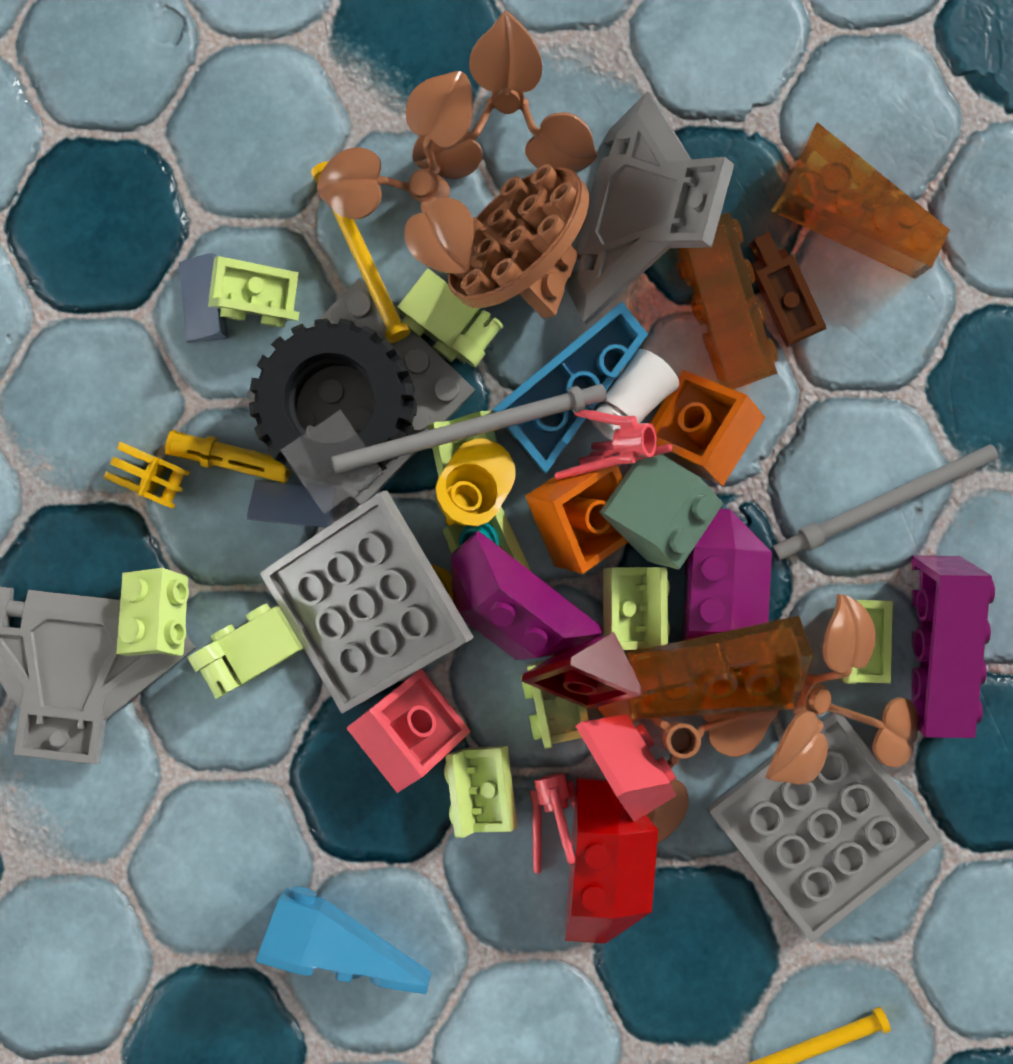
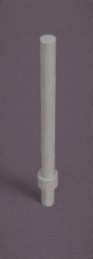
M989 444L817 525L813 522L798 530L799 534L772 546V552L775 558L780 561L801 550L807 549L811 551L825 544V539L997 459V450L993 445Z

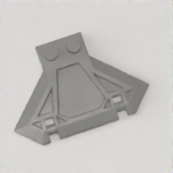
M648 91L608 130L605 144L612 146L611 152L608 157L600 159L589 198L588 211L575 248L578 252L577 259H580L578 270L571 273L570 278L567 279L565 284L583 323L586 325L670 248L712 247L734 164L726 157L691 159Z
M0 587V684L20 709L13 755L89 764L101 763L107 719L197 647L186 634L184 654L182 656H171L162 653L137 656L116 654L120 600L28 590L26 600L23 602L13 600L14 588ZM12 617L22 618L20 628L10 627Z

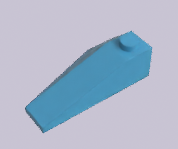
M298 886L293 887L292 890L286 888L278 899L256 958L257 963L295 974L312 976L314 968L330 970L336 974L335 977L338 981L351 983V979L367 976L378 987L420 994L427 993L431 975L429 970L329 901L316 897L315 891Z

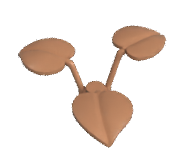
M504 11L493 26L478 39L470 53L469 69L472 77L482 88L492 91V96L487 99L486 106L475 128L471 132L468 130L462 141L451 149H443L432 142L437 165L440 166L438 175L441 177L463 178L478 168L482 160V148L474 139L481 134L494 108L504 114H512L519 109L522 111L529 131L535 135L526 143L525 154L536 168L550 164L552 168L562 167L577 172L592 164L597 158L592 133L587 124L576 115L567 112L554 113L543 119L540 128L535 125L529 110V101L524 98V92L534 89L540 81L543 68L542 58L529 32L507 11ZM418 136L413 147L412 158L417 166L428 169L429 164L423 147L425 136Z
M455 71L432 77L420 83L412 91L406 104V121L409 128L416 135L425 136L423 147L429 164L428 169L423 168L415 171L410 177L409 182L379 176L381 160L376 153L361 147L350 148L338 153L327 163L319 177L317 190L319 196L335 213L355 220L363 219L376 210L382 197L379 185H388L409 192L415 200L422 203L420 207L423 212L412 216L405 225L404 237L410 253L418 261L434 270L450 274H467L469 272L470 253L474 239L473 218L468 208L462 202L449 198V185L445 179L438 175L440 166L437 165L432 150V142L443 149L455 147L465 137L471 124L473 113L471 84L464 72Z
M837 594L836 608L824 636L823 657L825 663L833 672L819 675L807 674L806 680L790 677L785 680L781 687L780 702L782 706L793 710V713L796 715L787 726L765 776L769 780L806 784L813 781L819 775L827 757L828 741L820 733L824 725L817 718V715L823 714L826 711L878 728L879 730L872 743V751L875 758L883 765L900 767L906 764L912 756L914 750L913 743L916 741L919 731V715L917 708L910 700L898 697L891 700L886 705L882 721L831 704L830 692L823 684H820V682L848 677L851 674L852 667H865L874 650L876 638L874 623L867 610L858 601L847 595Z
M627 657L642 687L641 694L597 707L605 718L627 714L632 723H634L641 712L645 717L658 725L663 730L661 737L662 745L671 754L667 761L671 769L679 763L680 758H690L698 752L701 745V737L707 731L711 746L719 753L730 757H738L751 752L762 741L769 726L778 715V709L758 694L739 688H720L708 694L700 705V712L706 724L699 726L697 729L692 725L682 722L669 724L646 707L652 704L658 696L659 683L657 675L644 661L632 657ZM678 780L670 782L677 796L646 814L658 829L657 844L674 832L682 822L688 809L687 789Z

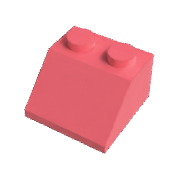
M422 668L346 728L396 793L421 779L471 732Z
M626 714L582 721L575 726L615 795L634 822L677 796L670 782L677 778L664 757L655 760L649 750L655 743L642 723L635 727Z

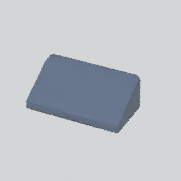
M214 253L200 255L179 262L187 343L228 339L226 318L220 317L221 309L208 307L214 257H216Z
M255 480L248 507L247 520L327 528L333 524L336 488Z

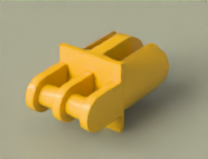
M120 441L116 449L150 464L144 469L113 456L110 464L142 478L140 484L109 471L105 472L103 478L134 491L139 496L174 509L176 506L173 503L177 492H182L183 488L180 487L184 475L189 476L190 471ZM166 468L173 470L168 481L162 479ZM159 484L165 486L161 497L155 495Z

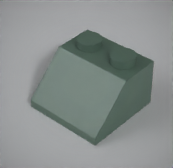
M658 455L633 463L599 513L647 562L680 569L723 505V502L701 477L665 456Z

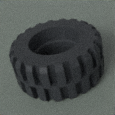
M328 318L316 319L314 322L315 326L306 328L302 323L291 328L293 336L287 340L279 336L271 344L275 348L269 358L265 355L261 356L256 366L262 371L259 379H251L249 389L255 394V402L249 403L250 416L256 419L257 426L254 427V430L259 440L268 447L266 451L288 470L306 479L329 485H342V483L346 482L355 484L365 481V477L373 473L376 475L387 469L385 465L392 459L336 474L331 456L412 435L414 430L412 425L413 418L417 416V403L414 396L415 388L409 372L395 348L387 340L380 338L376 331L367 326L363 328L357 327L351 320L340 319L338 324H334ZM331 366H348L360 372L368 380L374 396L372 416L357 435L346 441L331 443L312 437L299 421L297 402L301 389L311 376L322 369Z

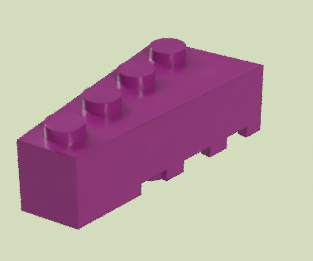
M912 555V570H920V590H912V606L916 607L920 620V628L912 631L914 656L917 661H920V667L912 668L911 702L917 708L919 715L918 730L924 737L975 738L977 723L981 722L983 716L982 704L979 698L981 684L985 683L987 677L986 664L983 659L985 644L989 643L991 637V627L987 619L989 604L995 598V585L992 576L961 556Z

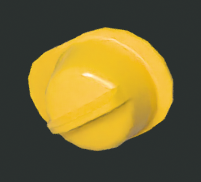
M478 438L463 443L456 450L439 476L435 487L436 498L442 514L446 517L445 523L451 526L456 523L465 526H480L488 523L497 514L512 489L516 477L515 464L510 453L499 443L490 439Z

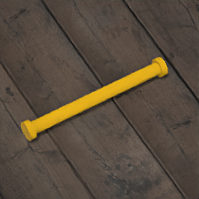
M329 161L321 162L312 168L311 175L315 182L318 183L319 177ZM333 211L387 329L384 333L387 341L394 343L406 338L410 334L408 325L401 322L355 220L342 217Z
M879 1006L872 1009V1015L747 1064H797L878 1031H881L882 1034L891 1032V1027L884 1011Z

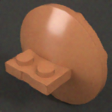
M545 164L539 167L533 174L523 179H520L518 176L509 179L501 188L500 194L477 217H473L474 239L470 253L469 272L467 274L448 273V284L451 292L463 304L472 308L494 306L520 294L543 319L556 316L565 292V284L571 276L578 257V252L571 244L583 225L589 206V192L580 177L571 169L562 167L552 168L550 164Z

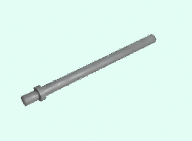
M603 384L580 389L578 386L568 388L567 393L331 456L332 465L337 474L564 411L572 410L574 413L584 411L586 405L605 401L607 398L606 390Z

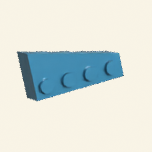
M621 302L495 406L491 413L567 393L568 388L575 386L584 389L603 384L605 390H607L645 340L648 333L624 303ZM598 402L586 405L585 410H593ZM572 410L509 426L505 430L542 474H546L586 418L577 417Z

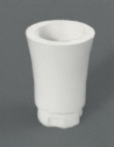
M637 349L619 377L606 392V400L598 402V407L595 411L617 416H636L639 424L661 401L678 389V377L662 358L648 350ZM591 420L593 426L611 441H613L615 430L621 429L618 425Z

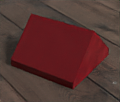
M614 632L570 647L523 673L522 682L587 709L639 696L642 688Z

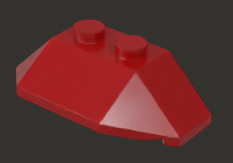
M580 777L576 779L572 848L575 863L570 864L565 941L606 944L652 912L658 829L647 815L634 822L615 795L607 779Z

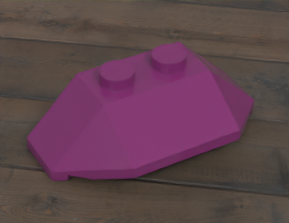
M719 509L685 560L680 669L722 671L768 634L772 551L730 509Z
M480 531L474 533L452 552L451 573L454 605L467 624L515 660L554 656L570 647L595 639L603 633V627Z

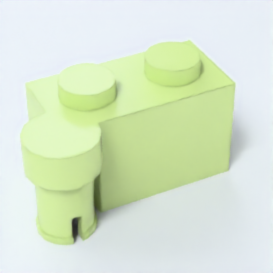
M427 268L398 305V310L404 318L401 322L406 323L409 330L419 338L424 333L435 341L433 349L449 362H453L457 358L463 364L468 363L476 367L486 355L483 350L498 331L503 328V324L496 317L491 319V314L486 310L481 311L480 308H472L463 304L451 292L449 284L429 268Z
M266 603L246 615L248 623L236 630L231 624L210 636L213 643L201 648L188 657L195 672L200 671L214 694L215 700L229 691L239 688L304 649L279 606L270 609Z

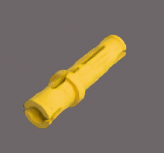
M172 429L166 440V455L200 462L201 467L210 469L212 466H217L278 481L282 484H286L291 471L285 468L282 463L276 461L270 454L222 443L214 436L209 435L206 438Z

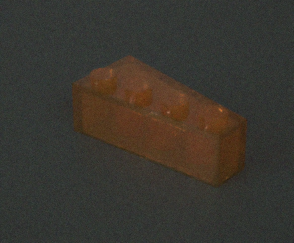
M816 122L805 138L771 209L772 212L914 279L933 267L950 231L949 228L818 122Z
M726 212L720 215L712 247L678 248L680 255L676 268L680 279H684L686 284L693 288L694 294L691 295L690 306L698 323L701 326L706 324L708 332L703 333L702 339L717 380L723 386L736 389L777 374L775 362L778 361V353L772 339H767L763 323L767 321L765 308L759 299H755L751 285L755 282L754 271L749 260H744L739 245L743 242L740 224L737 219H732L730 212Z
M799 615L627 653L626 657L642 687L639 696L627 699L631 719L797 709L813 657V652Z

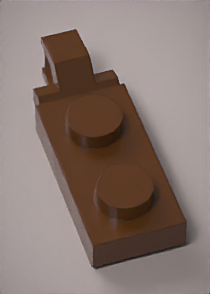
M769 232L754 238L749 243L756 262L750 265L754 273L753 277L786 348L827 329L794 255L789 256L785 248L778 251Z

